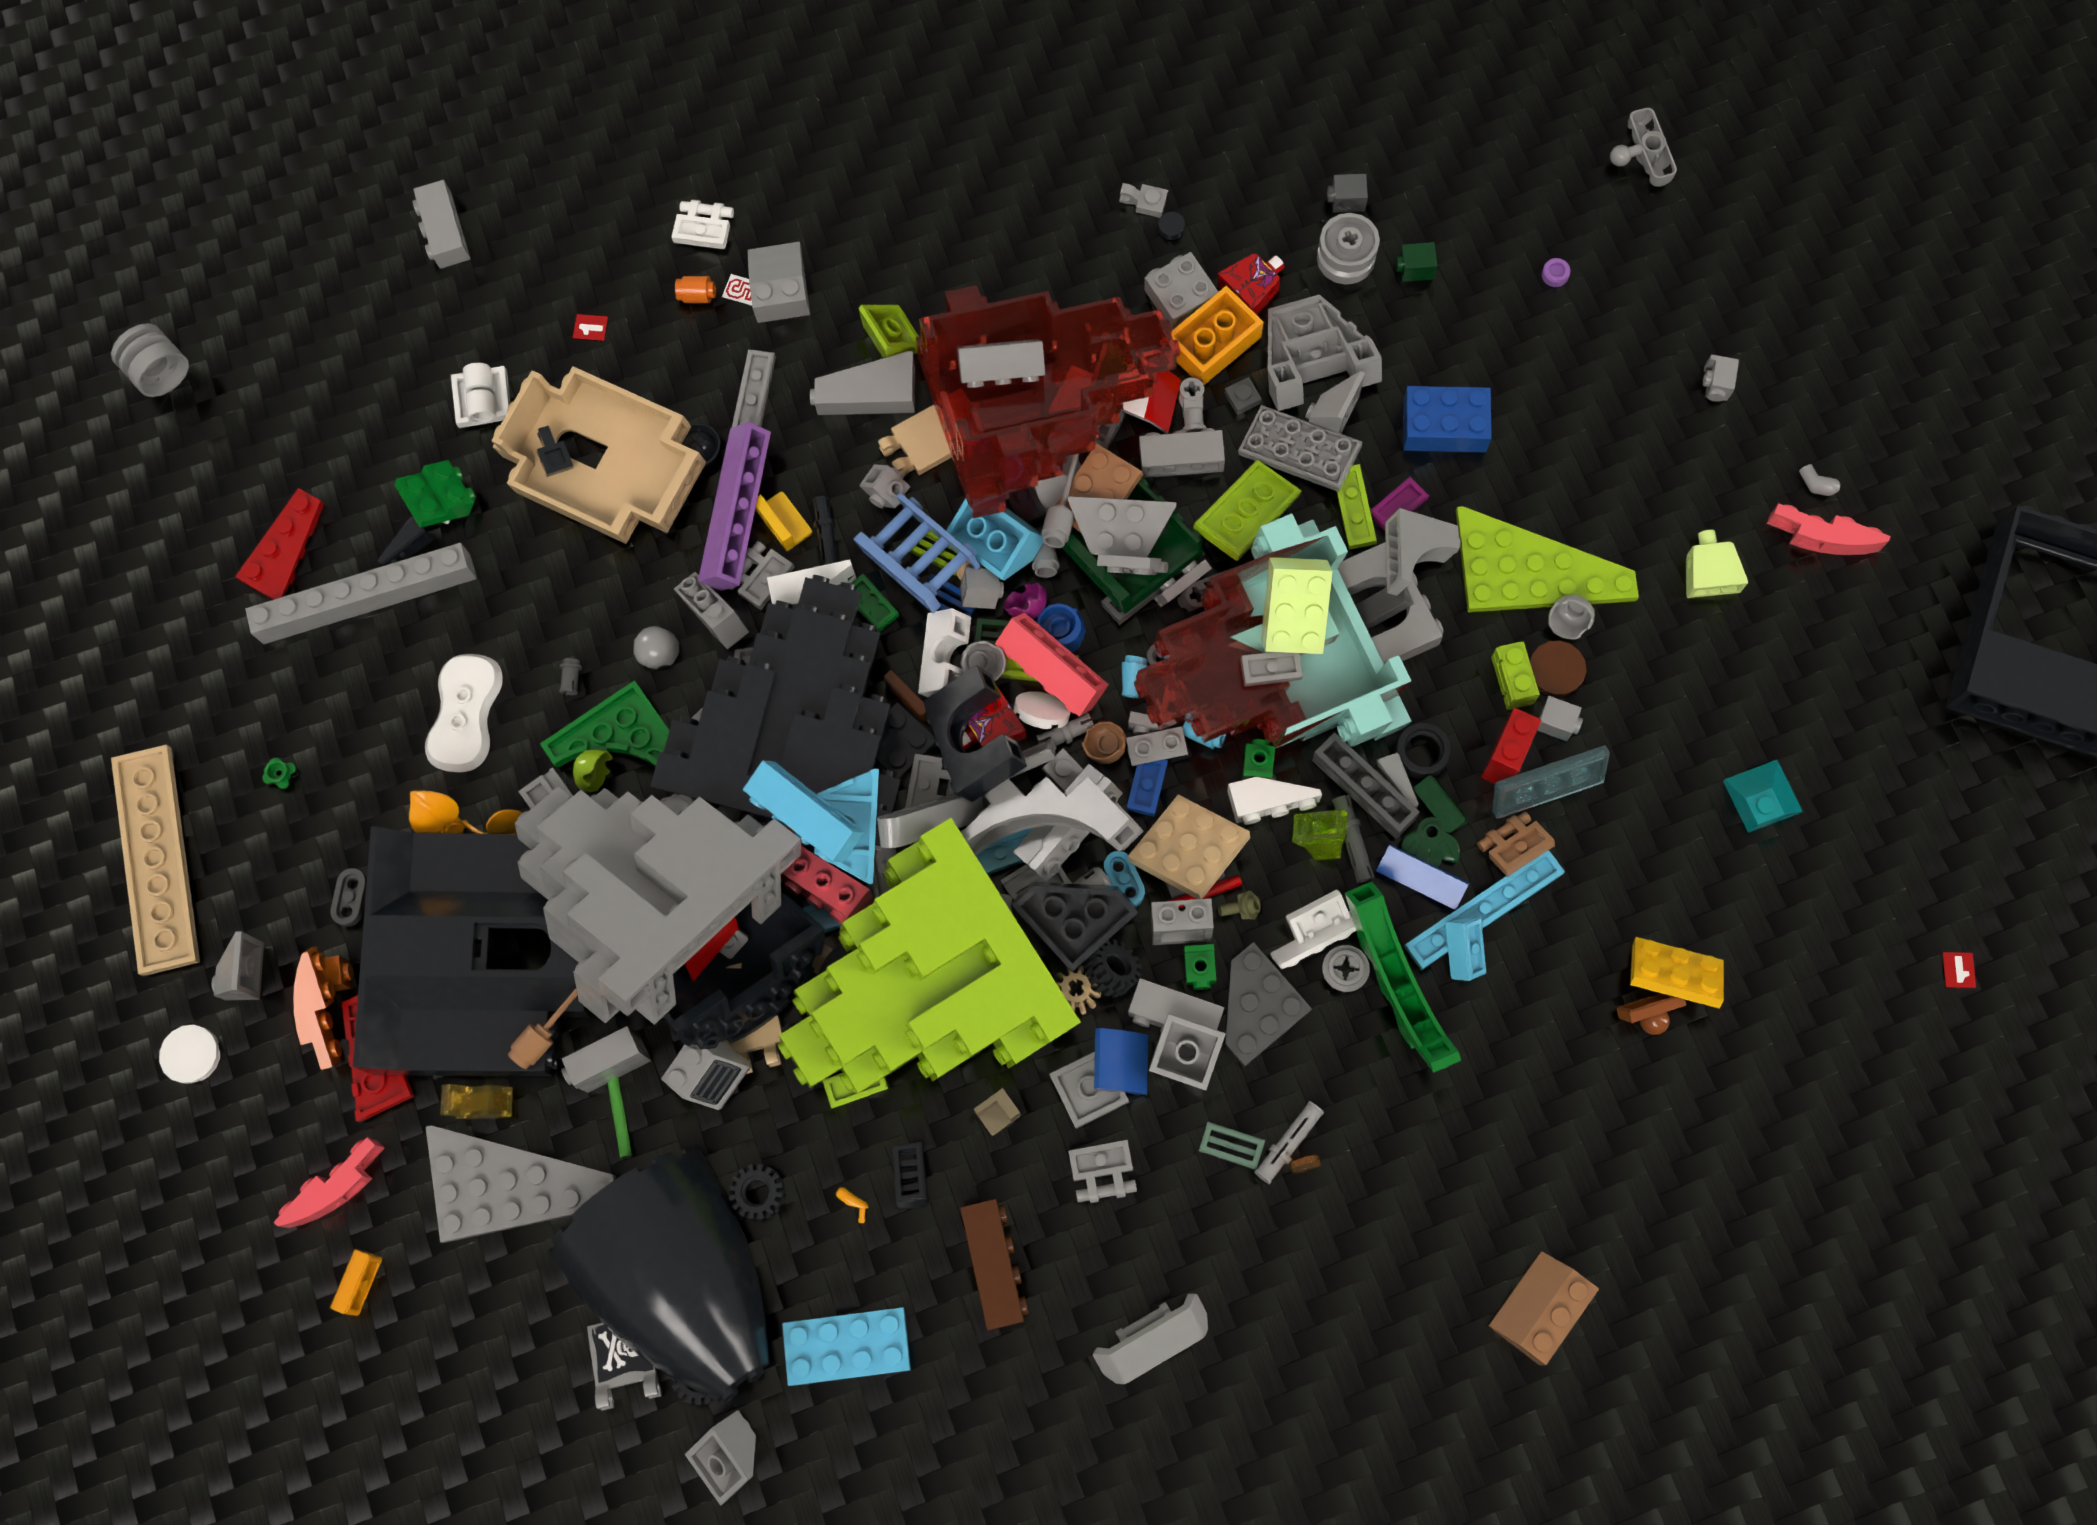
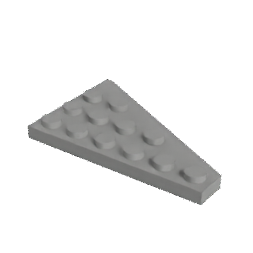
M426 1127L439 1236L442 1243L571 1216L593 1195L616 1180V1176L439 1127Z

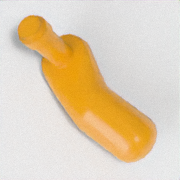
M839 1188L836 1192L837 1198L848 1206L860 1208L858 1223H864L866 1208H869L868 1204L847 1189Z

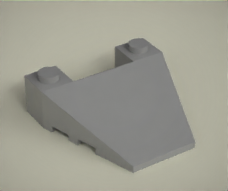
M1320 294L1268 309L1269 394L1277 411L1304 404L1303 383L1347 371L1350 377L1359 371L1365 372L1362 387L1382 382V357L1373 340L1367 335L1363 336L1357 331V326L1351 321L1346 322L1341 317V312Z

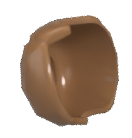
M1111 721L1098 722L1086 730L1082 747L1091 760L1099 764H1111L1120 759L1125 752L1127 737L1119 725Z

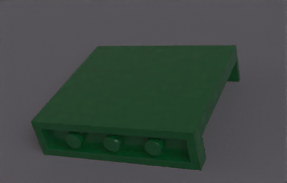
M1141 477L1127 500L1166 502L1159 493L1155 495L1150 490L1148 482L1143 477ZM1174 511L1148 555V558H1161V561L1167 562V573L1142 575L1107 572V566H1097L1098 555L1089 552L1083 535L1074 528L1071 529L1069 540L1062 549L1125 615L1168 580L1180 573L1186 566L1203 555L1201 546L1203 541L1199 533L1195 529L1189 530L1182 516L1177 511Z

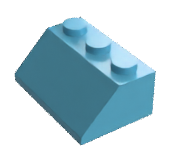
M973 489L970 490L946 530L962 545L967 542L977 552L976 560L1002 580H1006L1033 561L1044 543L1042 534L989 495Z

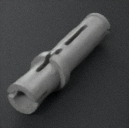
M1309 1101L1276 1145L1272 1144L1269 1148V1155L1254 1173L1264 1182L1270 1184L1282 1166L1289 1164L1292 1160L1290 1156L1318 1119L1324 1114L1323 1110Z

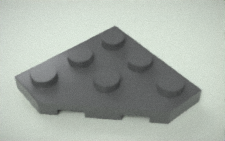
M1254 942L1231 961L1225 1039L1226 1047L1246 1067L1312 1010Z

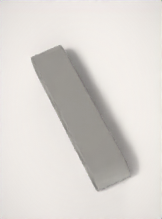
M954 793L877 817L881 848H896L917 842L921 835L949 818L953 819L958 828L967 826L984 810L983 796L971 802Z

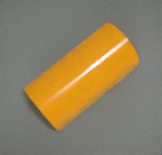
M354 1249L330 1308L343 1314L358 1316L379 1269L382 1257Z

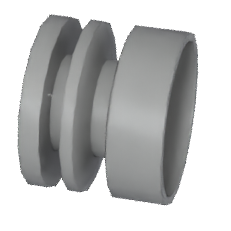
M149 323L140 324L128 329L117 339L111 351L112 361L129 377V380L143 395L149 397L161 396L172 391L182 382L189 369L188 359L156 325Z

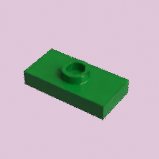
M864 574L851 583L857 586L856 591L862 593L858 608L859 613L870 625L876 626L877 632H881L900 616L899 612Z

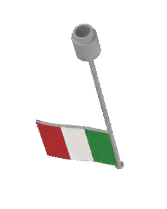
M1107 334L1102 335L1100 338L1102 344L1061 504L1048 508L1041 532L1044 544L1052 548H1062L1070 537L1074 514L1066 506L1094 395L1118 410L1151 423L1165 434L1169 433L1181 379L1165 368L1124 350L1113 343Z

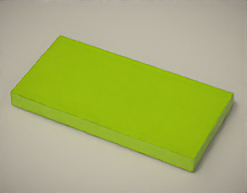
M1257 459L1195 522L1193 529L1234 560L1238 561L1252 546L1260 527L1277 520L1299 497L1301 490Z

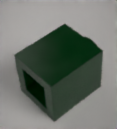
M1434 242L1402 245L1400 255L1395 257L1396 272H1401L1402 282L1434 279L1438 267Z

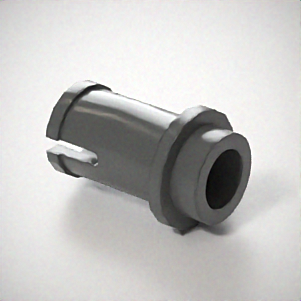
M565 658L563 663L560 664L562 676L559 693L577 695L579 671L582 670V666L577 659Z

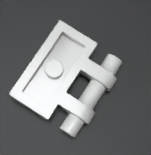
M691 200V202L681 201L680 211L687 212L688 214H677L672 233L673 242L725 249L730 224L728 220L722 219L723 217L733 218L734 208L725 207L722 203L709 205L701 204L699 200ZM700 214L710 215L711 218H705V217H699V216H700Z

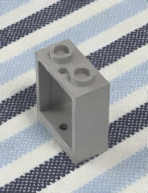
M1211 899L1152 902L1151 928L1153 945L1211 942L1214 929ZM1183 905L1186 909L1179 911L1178 907Z

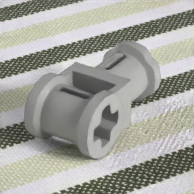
M1193 377L1186 378L1181 383L1179 403L1182 407L1185 427L1182 430L1188 433L1199 432L1207 428L1203 424L1204 385L1199 379Z

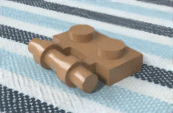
M1523 812L1517 817L1513 815L1506 820L1505 825L1497 830L1492 829L1485 833V838L1477 842L1478 847L1483 852L1493 847L1489 851V857L1507 877L1555 846L1554 839L1537 821L1527 827L1525 826L1531 822V817L1527 812ZM1512 833L1515 834L1506 841L1504 840V838L1511 835Z

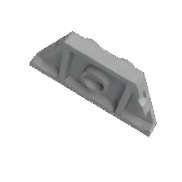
M1068 496V502L1089 552L1095 555L1148 557L1177 507L1176 502Z

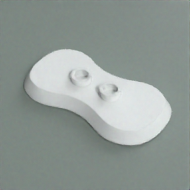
M462 654L448 660L440 671L438 679L441 699L440 712L425 742L427 759L436 768L449 772H467L476 769L486 759L490 749L487 725L488 714L503 683L501 668L495 660L478 654Z

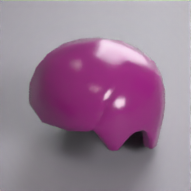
M1026 583L1025 592L1018 593L1012 591L1005 600L1003 608L1012 617L1026 613L1029 617L1035 619L1046 607L1047 592L1039 583L1032 585Z

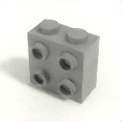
M1191 252L1184 256L1179 255L1171 260L1170 264L1161 269H1153L1145 277L1144 290L1171 330L1175 329L1218 293V290Z

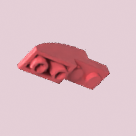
M1779 503L1771 512L1767 524L1793 534L1789 544L1820 553L1835 555H1860L1879 552L1889 542L1891 537L1883 534L1878 528L1858 524L1850 517L1836 515L1830 523H1827L1819 516H1809L1799 512L1791 505Z
M368 1137L357 1142L351 1149V1155L344 1163H339L331 1170L329 1179L315 1176V1178L307 1180L300 1188L301 1193L294 1201H289L280 1209V1216L274 1223L279 1227L285 1228L303 1225L334 1211L346 1203L373 1179L365 1172V1169L385 1147L377 1140Z

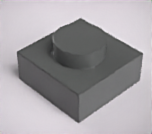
M1249 377L1225 388L1224 393L1237 415L1261 404L1262 399Z

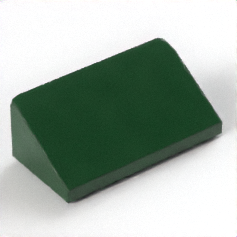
M1429 775L1414 787V791L1446 832H1453L1469 822L1467 816L1435 776Z

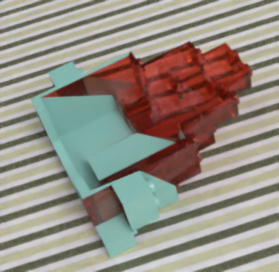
M1293 514L1260 527L1251 548L1255 560L1209 579L1201 599L1205 609L1204 612L1158 631L1154 647L1160 658L1164 657V660L1138 670L1136 681H1134L1140 698L1145 697L1149 706L1146 708L1152 724L1157 723L1159 730H1162L1186 719L1188 724L1191 723L1197 737L1201 736L1204 743L1229 732L1233 736L1257 726L1258 729L1262 728L1266 740L1269 743L1272 742L1276 749L1299 738L1302 742L1337 727L1342 741H1347L1348 745L1353 747L1372 738L1376 741L1406 728L1411 722L1399 696L1410 684L1411 679L1399 655L1388 659L1383 664L1338 571V567L1348 553V550L1336 526L1319 532L1314 520L1297 525ZM1270 557L1328 560L1333 572L1323 654L1299 653L1303 673L1301 680L1244 687L1240 663L1241 656L1269 653L1265 652L1261 635Z

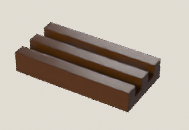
M890 670L884 675L886 686L922 723H926L925 713L927 712L923 701Z

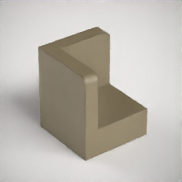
M1003 1088L974 1108L975 1113L992 1136L1021 1116V1113Z

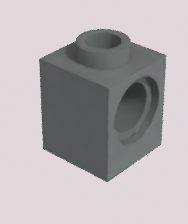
M1366 174L1334 175L1332 186H1328L1327 199L1328 202H1332L1333 213L1365 211L1368 199Z

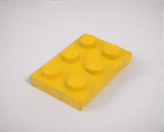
M1636 937L1632 945L1630 985L1720 1009L1724 1001V960Z

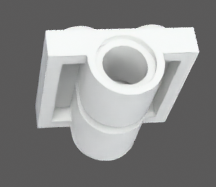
M471 363L463 368V373L451 375L455 419L459 428L504 420L511 403L508 375L504 366L490 368L489 365L484 363Z

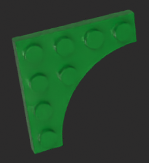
M634 680L540 743V745L556 768L575 760L585 750L593 749L629 754L641 758L656 767L659 753L664 752L669 729Z

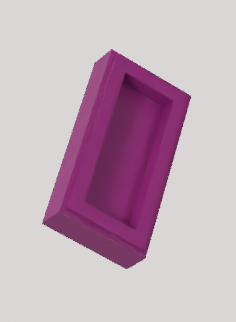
M1409 477L1370 510L1371 517L1385 531V522L1399 508L1414 512L1428 500L1429 495Z

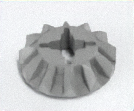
M1341 945L1328 952L1324 958L1322 970L1324 979L1333 989L1345 993L1356 991L1365 984L1369 977L1370 966L1367 957L1361 950L1353 946ZM1345 957H1348L1349 967L1358 971L1349 972L1345 981L1342 971L1334 968L1342 966Z

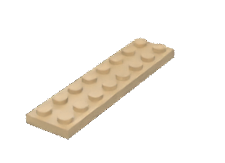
M162 745L112 757L111 762L138 974L146 976L199 963L200 958L171 747Z

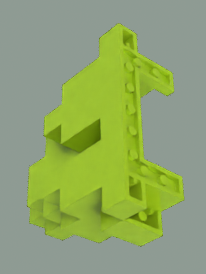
M949 818L921 835L918 842L887 860L883 878L890 890L877 897L873 904L842 922L838 939L847 952L850 950L852 952L828 966L825 972L795 989L794 994L796 998L792 1001L801 1015L806 1013L808 1017L779 1035L781 1042L777 1046L784 1058L787 1060L791 1057L797 1066L793 1072L801 1085L807 1083L809 1088H812L841 1069L843 1075L840 1076V1079L849 1092L854 1090L857 1095L915 1057H918L920 1060L917 1066L925 1078L930 1076L932 1081H935L983 1049L994 1044L996 1049L993 1050L996 1059L1001 1065L1006 1064L1010 1068L1081 1022L953 819Z

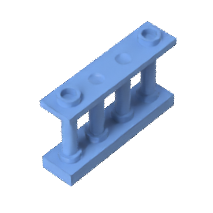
M899 493L896 497L904 509L876 537L872 536L869 539L864 533L860 532L854 538V541L865 555L934 614L941 607L935 597L938 594L937 590L965 562H968L976 570L981 567L975 558L977 552L967 542L962 545L922 511L923 507L913 497L907 499L903 494ZM911 516L921 523L893 552L889 551L886 553L882 550L884 548L883 544ZM929 531L939 538L914 565L908 566L906 569L900 565L902 563L901 559ZM947 546L957 553L929 583L921 584L918 581L920 578L918 575Z

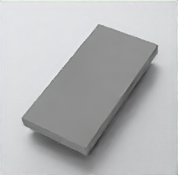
M1261 405L1238 453L1243 457L1254 461L1258 459L1267 466L1340 492L1362 447V441Z

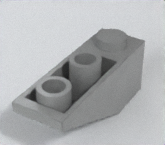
M694 572L676 586L674 590L726 649H729L749 631L735 611L710 586L698 582L699 575Z

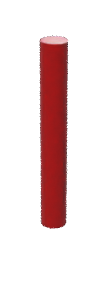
M1235 875L1216 882L1203 899L1241 886L1240 876ZM1186 893L1167 901L1196 900V898Z

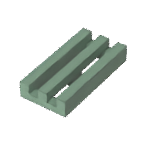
M1207 1122L1199 1152L1256 1170L1265 1140ZM1211 1130L1255 1144L1257 1148L1253 1150L1210 1136ZM1210 1142L1253 1156V1161L1207 1147V1143Z

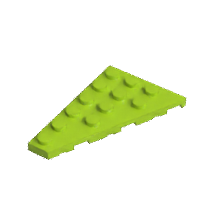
M1461 506L1456 509L1468 612L1552 607L1562 596L1578 594L1587 599L1590 604L1637 601L1639 598L1634 570Z

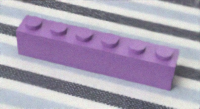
M749 421L730 428L698 582L720 591L740 585L771 434L770 431Z

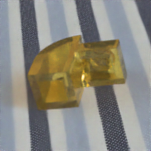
M453 1084L442 1085L440 1115L453 1116L456 1119H499L511 1117L513 1087L497 1085L476 1087Z

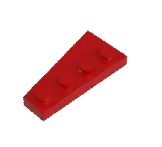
M298 488L235 577L272 600L285 597L289 584L292 585L296 574L294 572L299 559H303L306 549L304 547L309 536H312L324 507L322 501Z
M357 995L342 1002L346 1039L349 1043L350 1055H348V1060L353 1077V1084L351 1085L356 1103L355 1119L357 1122H362L414 1097V1094L406 1076L372 1075L353 1067Z

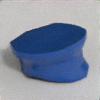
M1059 603L1048 605L1038 617L1033 619L1071 653L1079 649L1086 634L1084 620L1078 610L1072 606Z

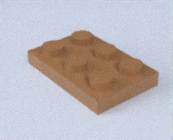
M1096 443L1072 479L1068 496L1127 500L1143 476V473ZM1062 496L1060 497L1056 505L1061 504ZM1067 499L1066 506L1069 507V509L1072 511ZM1074 516L1072 528L1081 533Z

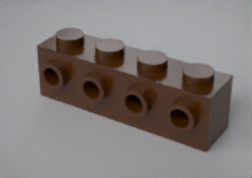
M994 1199L961 1207L987 1330L990 1331L1025 1322L1023 1315H1027L1029 1312L1025 1296L1019 1297L1017 1284H1021L1022 1281L1018 1265L1012 1266L1010 1254L1015 1253L1011 1235L1005 1236L1003 1224L1008 1223L1005 1206H999L998 1201Z

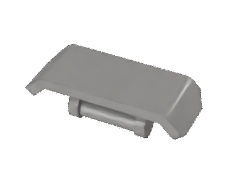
M1188 1294L1184 1304L1172 1312L1166 1302L1159 1305L1158 1309L1124 1329L1120 1328L1115 1331L1121 1342L1109 1349L1097 1347L1093 1357L1103 1375L1116 1384L1129 1383L1203 1339L1208 1330L1207 1312L1197 1294Z

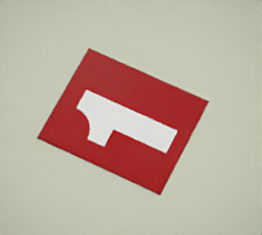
M577 314L573 338L604 341L608 317Z
M1943 952L1946 988H1976L1973 953Z

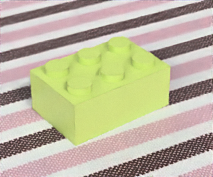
M1269 557L1261 635L1265 652L1323 654L1333 572L1328 560Z

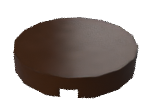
M1549 641L1540 645L1530 657V664L1538 690L1545 695L1565 697L1578 689L1584 681L1586 674L1585 659L1581 652L1572 644L1563 641Z

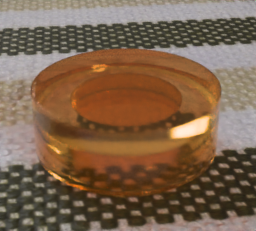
M1317 1155L1304 1157L1292 1161L1290 1164L1293 1175L1322 1166Z

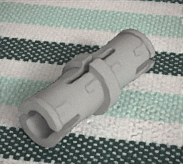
M1085 713V715L1069 721L1062 728L1056 727L1043 734L1036 735L1039 744L1049 739L1053 740L1055 746L1063 742L1068 744L1073 741L1072 738L1086 733V730L1094 726L1092 720L1090 721L1089 713Z

